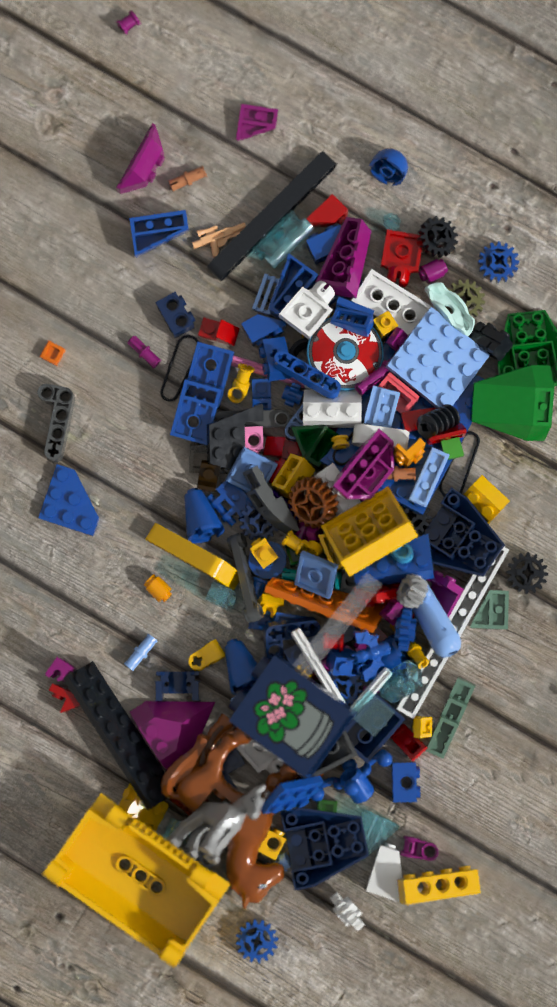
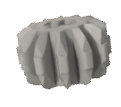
M407 575L405 579H402V583L398 585L399 590L396 592L398 594L397 600L407 608H418L420 604H423L424 598H426V593L429 590L427 588L428 583L418 575Z

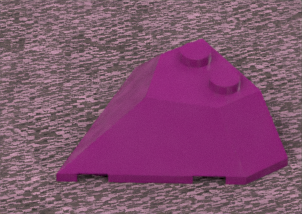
M145 701L131 710L130 713L151 749L167 770L177 758L187 753L194 746L198 734L203 733L215 702Z

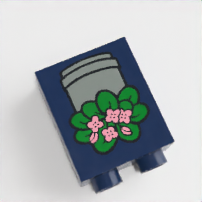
M274 655L272 660L263 657L251 673V676L257 679L249 692L241 689L230 702L228 708L234 714L229 721L305 778L312 777L355 717L357 711L283 657Z

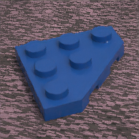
M57 464L38 518L94 536L99 517L76 471Z

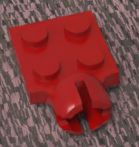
M387 229L381 267L387 269V279L395 283L396 278H400L398 286L406 287L410 274L418 273L422 253L420 245L422 241L417 239L421 235Z

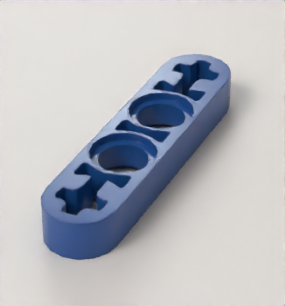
M279 351L275 354L273 365L279 371L327 398L334 399L339 395L341 385L334 378L288 352ZM300 367L304 372L297 373L294 371V368ZM312 376H316L320 379V381L315 383L312 382L310 378Z

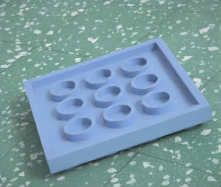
M430 307L385 367L435 408H438L445 404L454 405L490 354L479 347L467 335H463L459 330L451 326L438 311Z

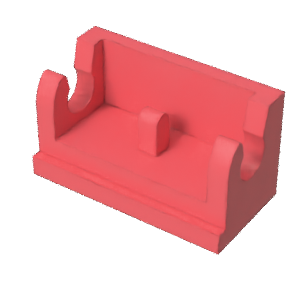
M391 372L378 386L400 392L396 411L400 414L410 411L420 397Z

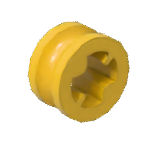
M338 435L332 437L331 441L334 443L332 448L335 450L348 448L350 446L349 442H347L348 436Z

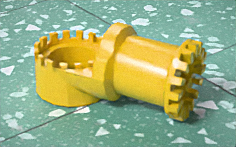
M238 364L237 377L234 378L232 387L228 391V398L233 403H240L247 396L250 385L249 379L251 373L254 372V368L250 365ZM234 389L241 391V398L238 399L233 396Z
M292 530L289 531L285 536L286 538L282 541L283 546L287 545L297 555L302 551H306L319 557L323 552L319 543L312 540L309 542L305 539L302 540L294 535Z

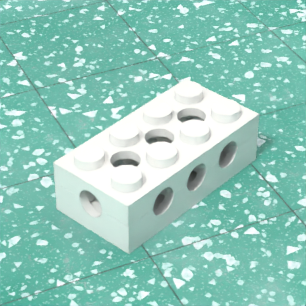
M371 269L358 289L357 298H352L351 300L354 303L375 310L373 319L389 311L398 327L408 336L427 310L432 307ZM378 294L382 299L375 300L372 296ZM394 304L398 309L391 310L388 306ZM410 314L414 319L407 320L405 315Z

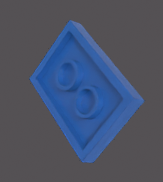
M315 776L279 784L264 802L261 808L262 813L275 814L282 810L289 811L295 807L302 808L309 803V799L319 792V787L324 783V780L321 776Z

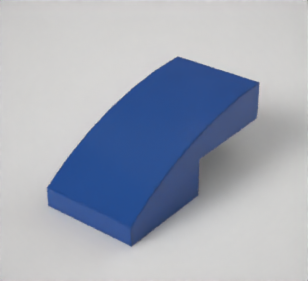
M252 378V407L256 404H263V410H272L271 381L268 382V378Z

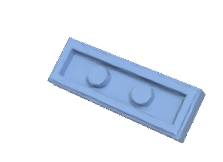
M433 447L431 448L408 501L424 508L427 507L450 456L449 454Z

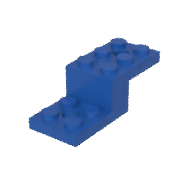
M197 341L189 375L184 380L170 435L207 445V424L214 422L217 408L221 405L235 351ZM210 359L216 362V368L212 371L206 367V362ZM191 416H196L199 419L198 426L192 427L189 424Z

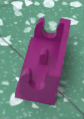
M56 657L45 675L53 679L58 675L60 677H58L57 681L62 680V682H65L64 677L76 671L77 668L64 659Z

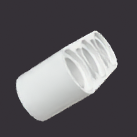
M367 424L354 425L352 445L361 447L377 429H380L394 441L393 451L398 443L406 451L408 450L410 432L407 430Z

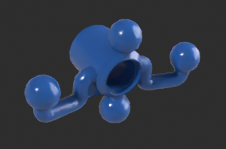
M381 749L368 763L364 762V766L360 768L357 767V762L353 758L342 763L344 772L340 778L331 777L325 779L324 783L319 787V792L313 795L311 799L316 802L321 801L325 794L322 788L333 785L337 790L344 789L345 793L354 803L360 804L365 802L374 793V787L367 778L371 773V766L378 762L381 767H388L392 763L391 754Z

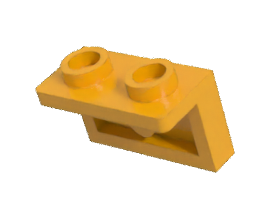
M420 438L407 451L398 443L393 452L394 461L399 466L403 465L405 468L412 463H418L423 457L426 443Z

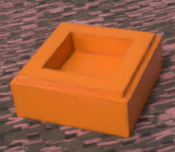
M48 340L40 358L57 366L66 349Z

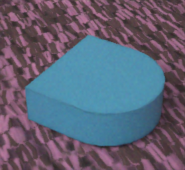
M406 543L392 551L390 556L398 563L406 564L413 559V549Z

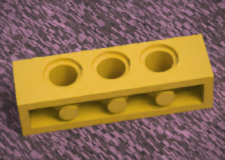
M460 866L458 871H452V868L441 869L438 874H434V871L422 872V876L415 877V874L403 875L404 879L397 880L400 904L405 905L481 893L478 869H471L470 866ZM456 877L460 879V883L457 887L454 884V880ZM440 879L441 887L437 889L436 882ZM421 882L423 890L418 892L417 886Z

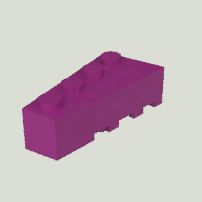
M346 217L316 280V283L318 281L327 283L323 287L325 290L330 285L335 295L357 298L372 232L362 219Z

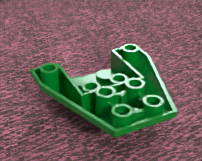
M546 310L508 314L504 331L510 335L509 339L513 346L508 353L506 352L505 357L498 361V375L528 365H550L554 387H556L557 329Z
M528 365L474 382L471 421L525 441H545L552 426L554 383L550 365Z

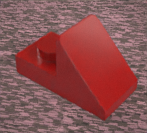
M203 317L198 337L235 347L240 328L222 319L219 322Z
M267 436L263 455L285 460L288 459L291 453L302 457L297 442L286 440V437Z
M51 684L49 691L53 692V697L59 700L66 698L60 713L80 707L71 691L56 684Z
M404 723L390 737L412 761L416 760L428 749L418 738H414V733Z

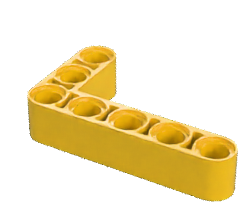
M154 523L145 538L155 546L209 575L232 591L235 590L239 583L237 570L230 564L157 523Z

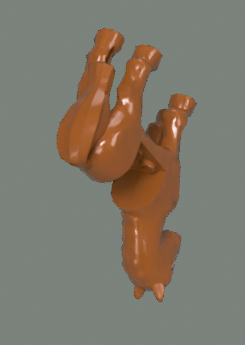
M222 713L218 721L210 727L208 734H198L194 746L187 753L177 758L166 770L161 781L162 794L165 797L180 800L189 810L195 812L213 789H216L214 794L223 801L227 798L230 801L229 804L232 805L242 796L246 795V793L236 789L226 781L222 773V766L225 758L233 749L239 745L248 744L253 738L232 724L229 718ZM224 733H226L223 736L222 742L218 746H216V743L219 741L221 736ZM283 763L278 772L269 774L265 790L270 791L272 794L279 784L303 778ZM175 786H177V793L173 790ZM261 810L260 816L256 820H252L246 815L242 828L227 844L226 877L231 889L242 898L243 908H246L249 902L260 903L268 893V890L281 882L285 877V870L282 864L277 862L269 864L256 863L259 847L267 837L274 815L273 813L263 814Z

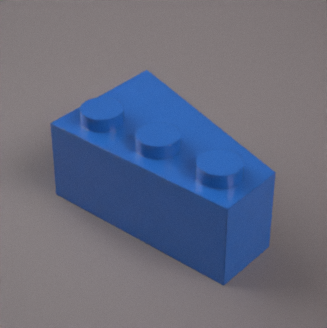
M186 210L129 218L136 258L189 231Z
M289 253L269 306L271 315L281 321L283 320L278 317L279 313L302 287L307 290L311 289L316 284L319 275Z

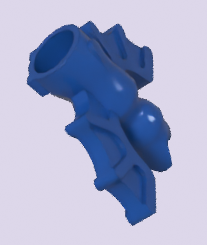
M366 629L360 632L354 630L355 641L358 644H367L368 646L366 649L350 654L355 657L352 664L365 662L368 659L371 660L361 670L363 680L367 682L371 677H377L378 669L384 666L381 657L390 655L391 650L386 640L377 642L379 637L377 634H369Z

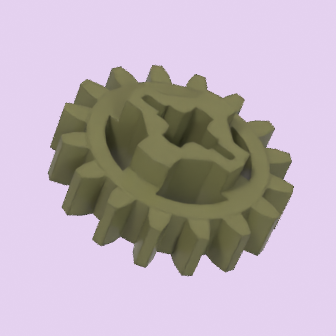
M460 279L458 285L452 283V289H447L454 293L462 289L459 294H456L462 299L466 293L467 309L470 306H475L474 309L468 312L476 318L478 316L477 311L482 312L483 310L480 305L485 304V301L481 300L485 296V293H480L482 287L476 288L475 281L469 284V279L465 283H462Z

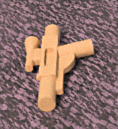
M245 222L231 228L226 227L218 232L214 231L218 229L216 225L207 229L197 230L198 237L201 238L193 241L192 245L196 249L211 244L212 256L215 258L219 254V248L223 247L227 240L236 237L246 227Z

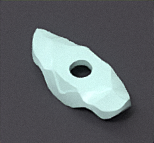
M435 282L426 286L424 290L434 308L451 326L459 330L463 335L469 336L473 331L475 319L469 314L465 302L456 293L449 291L442 282ZM445 306L450 307L453 313L451 314Z

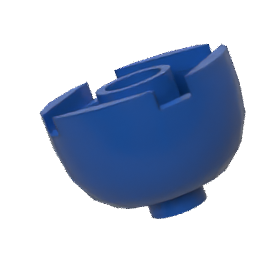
M391 148L378 151L369 164V167L371 166L372 175L378 181L387 184L388 181L393 183L392 186L401 184L408 172V162L405 156L400 151Z

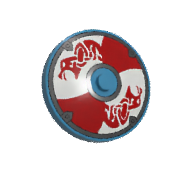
M341 314L339 319L342 320L344 315ZM332 317L327 318L308 341L307 362L312 367L337 380L341 385L340 391L355 390L354 385L381 367L384 354L381 338L374 327H372L369 336L364 337L331 324L330 320Z

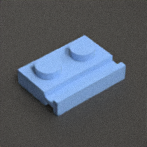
M373 385L364 423L391 428L400 392Z

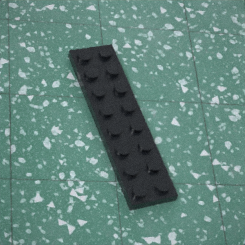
M92 661L65 676L64 681L146 809L150 810L168 797H165L161 790V781L165 772L95 663Z

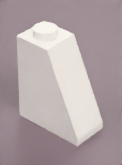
M385 842L384 845L379 844L365 890L400 902L397 883L398 879H402L400 854L395 849V845Z

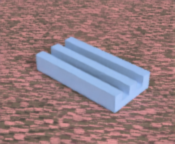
M264 274L252 310L270 316L269 307L268 310L264 308L273 283H277L276 286H278L280 278L277 279L274 276L271 277L268 274ZM267 280H269L270 282L267 291L265 293L261 307L259 308L257 306L259 304Z

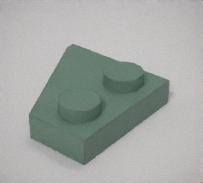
M489 590L470 628L508 630L509 591Z

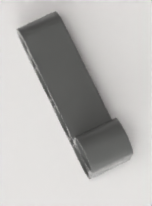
M43 384L38 388L37 394L39 398L46 404L54 405L44 453L51 462L55 463L61 461L64 456L75 404V395L67 387ZM51 390L52 394L50 397L44 398L43 392ZM69 393L70 399L66 402L61 401L62 395ZM60 412L67 413L66 418L63 420H58L57 415ZM62 430L63 435L61 438L56 439L53 437L55 431ZM52 442L56 443V450L58 452L54 457L50 454V451L53 452L55 449V445Z

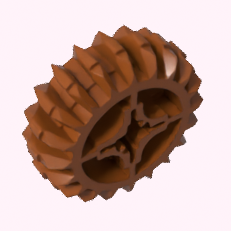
M311 476L310 478L304 477L290 489L292 492L288 495L291 499L288 503L292 505L290 511L295 512L294 517L299 518V523L304 521L305 527L311 526L313 529L316 527L320 528L321 525L335 518L336 512L339 510L337 507L339 501L335 500L337 494H333V487L329 488L328 482L323 483L322 478L316 479L315 476ZM321 508H324L323 514L320 515Z

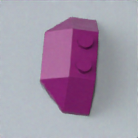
M154 123L151 124L116 186L119 194L147 187L148 183H152L156 176L155 170L158 166L161 167L165 160L162 144Z
M377 429L339 472L332 487L346 499H371L394 471V441L382 430Z

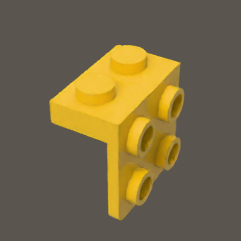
M131 784L124 790L123 797L119 803L121 809L128 814H132L133 817L139 819L141 823H145L153 831L157 830L169 807L168 803L162 801L150 810H147Z

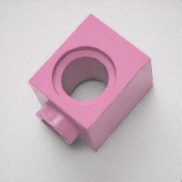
M263 426L245 427V447L259 454L264 452ZM251 437L259 439V443L255 446L250 445L248 441Z

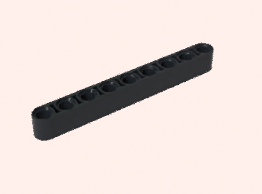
M324 151L318 154L209 263L207 269L219 281H223L336 168L337 163Z

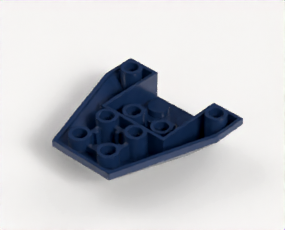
M451 487L441 501V509L423 533V535H429L432 564L484 577L505 544L470 500Z
M304 808L281 811L295 891L315 887L369 856L361 816Z

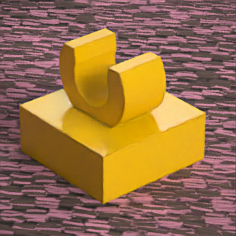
M262 594L257 600L264 614L266 611H270L272 618L277 612L276 609L281 604V598H275L268 594Z

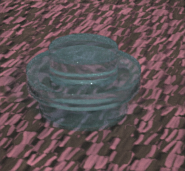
M389 213L382 219L385 228L388 230L396 231L399 229L401 220L394 213Z

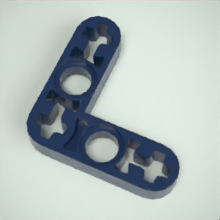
M314 617L267 623L263 629L264 657H267L269 660H272L274 655L284 658L283 640L293 639L291 633L287 632L289 626L295 625L297 628H302L305 637H312L319 633L320 624ZM313 623L314 626H312L311 630H309L307 627H309L310 624ZM275 628L274 635H271L270 632ZM277 645L279 647L276 653H269L271 646Z

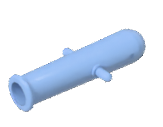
M428 585L427 588L429 590L426 593L423 604H420L418 608L411 609H413V613L433 651L439 657H451L461 648V640L458 632Z

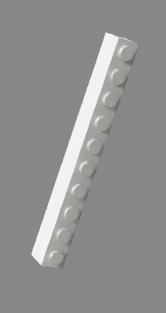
M506 547L502 549L484 577L472 574L449 617L459 637L509 551ZM430 647L426 654L429 664L425 668H418L396 707L397 711L411 719H414L448 659V657H439L432 647Z

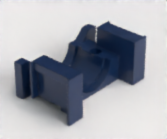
M199 671L156 672V676H160V681H155V701H163V694L192 693V701H201L199 700L200 681H195V676H200Z

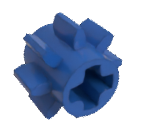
M292 382L291 386H285L281 397L285 399V405L293 407L294 404L300 405L304 395V391L300 390L301 385Z

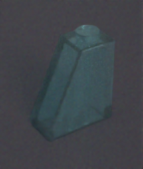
M363 809L360 816L362 817L369 855L396 832L400 825Z

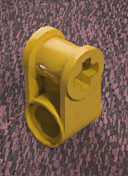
M215 639L189 657L190 668L194 671H201L223 659L225 652L217 639ZM196 657L197 659H202L201 666L199 667L198 665H192Z

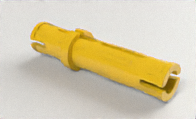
M390 624V628L395 633V626ZM415 641L410 642L409 650L406 651L407 655L412 657L419 669L425 668L429 664V660L421 651V646Z

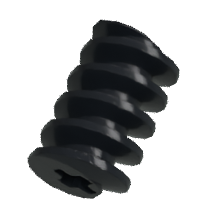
M450 404L442 405L421 415L417 419L418 432L423 438L430 439L453 428V426H457L460 423V415L454 406Z

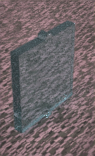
M368 690L361 700H357V704L353 708L357 711V714L353 719L375 737L383 726H387L388 720L394 715L395 711L372 691Z

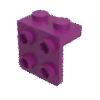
M433 570L434 578L426 580L433 583L431 590L449 618L464 589L455 584L456 580L448 575L444 578L442 573Z

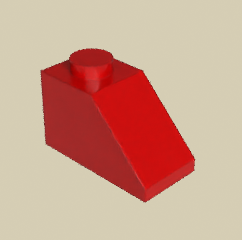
M332 194L305 219V225L307 227L342 225L348 215V209Z

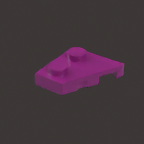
M241 104L236 141L275 130L279 110Z

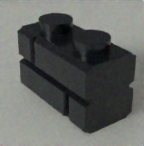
M478 322L468 336L479 347L488 352L491 358L497 361H501L505 357L506 352L508 353L513 346L509 339L510 335L504 330L497 331L496 327L491 323L484 324Z

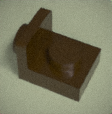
M202 460L197 488L205 492L216 491L220 466L209 464L207 460Z

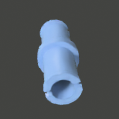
M147 634L141 644L134 648L135 651L124 664L134 671L143 658H147V653L158 641L150 634Z

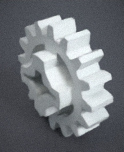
M336 892L330 897L335 905L333 908L335 914L347 927L351 924L359 931L365 925L359 918L362 913L348 896L343 899Z

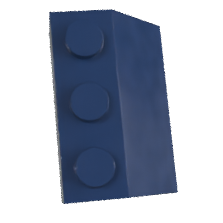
M376 693L345 730L358 756L368 763L405 721V718Z

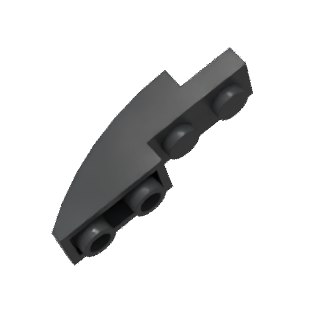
M258 466L244 471L243 475L252 489L246 494L259 513L270 524L285 534H288L291 530L294 533L298 532L300 529L297 520L288 509L287 502L282 496L274 497L273 490L268 486L264 479V474Z

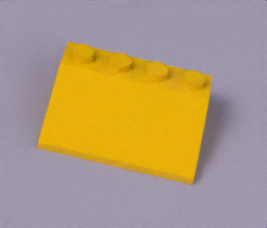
M389 486L377 492L371 499H365L321 525L349 576L418 537Z

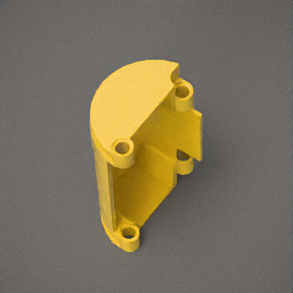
M100 793L56 858L51 861L42 875L58 887H63L156 953L162 961L175 968L230 886V883L213 871H209L199 861L197 862L193 857L188 856L189 854L184 853L180 848L178 849L176 845L171 844L169 840L164 839L162 835H158L156 831L151 830L152 828L147 827L143 822L141 823L139 819L133 817L132 814H128L118 804ZM121 860H129L130 868H122L120 865ZM143 870L146 873V879L139 880L136 876L137 871ZM153 882H160L162 890L155 891L152 887Z

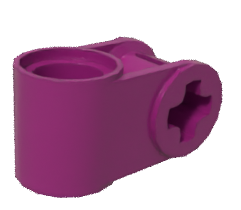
M403 836L405 841L400 855L427 861L437 858L439 850L434 843L415 837ZM427 846L435 848V854L431 857L424 854V849Z

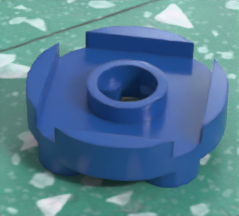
M268 541L279 558L265 569L260 566L250 552L249 567L256 576L262 579H271L272 577H278L283 572V569L286 567V553L278 543Z

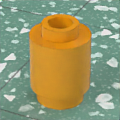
M153 574L144 583L146 591L158 602H166L172 595L170 592L172 588L160 576L157 577Z

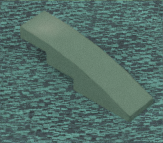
M457 677L427 745V752L442 759L444 758L476 684Z

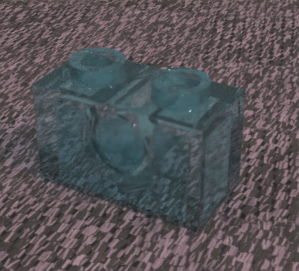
M213 581L205 600L228 611L229 607H234L237 596H235L234 590Z
M409 660L391 669L392 676L380 688V696L394 704L422 688L421 669Z

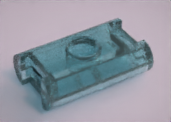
M291 210L252 249V252L261 261L265 258L269 265L275 269L288 256V253L290 254L314 230V227L307 219L303 218L300 220L295 212Z

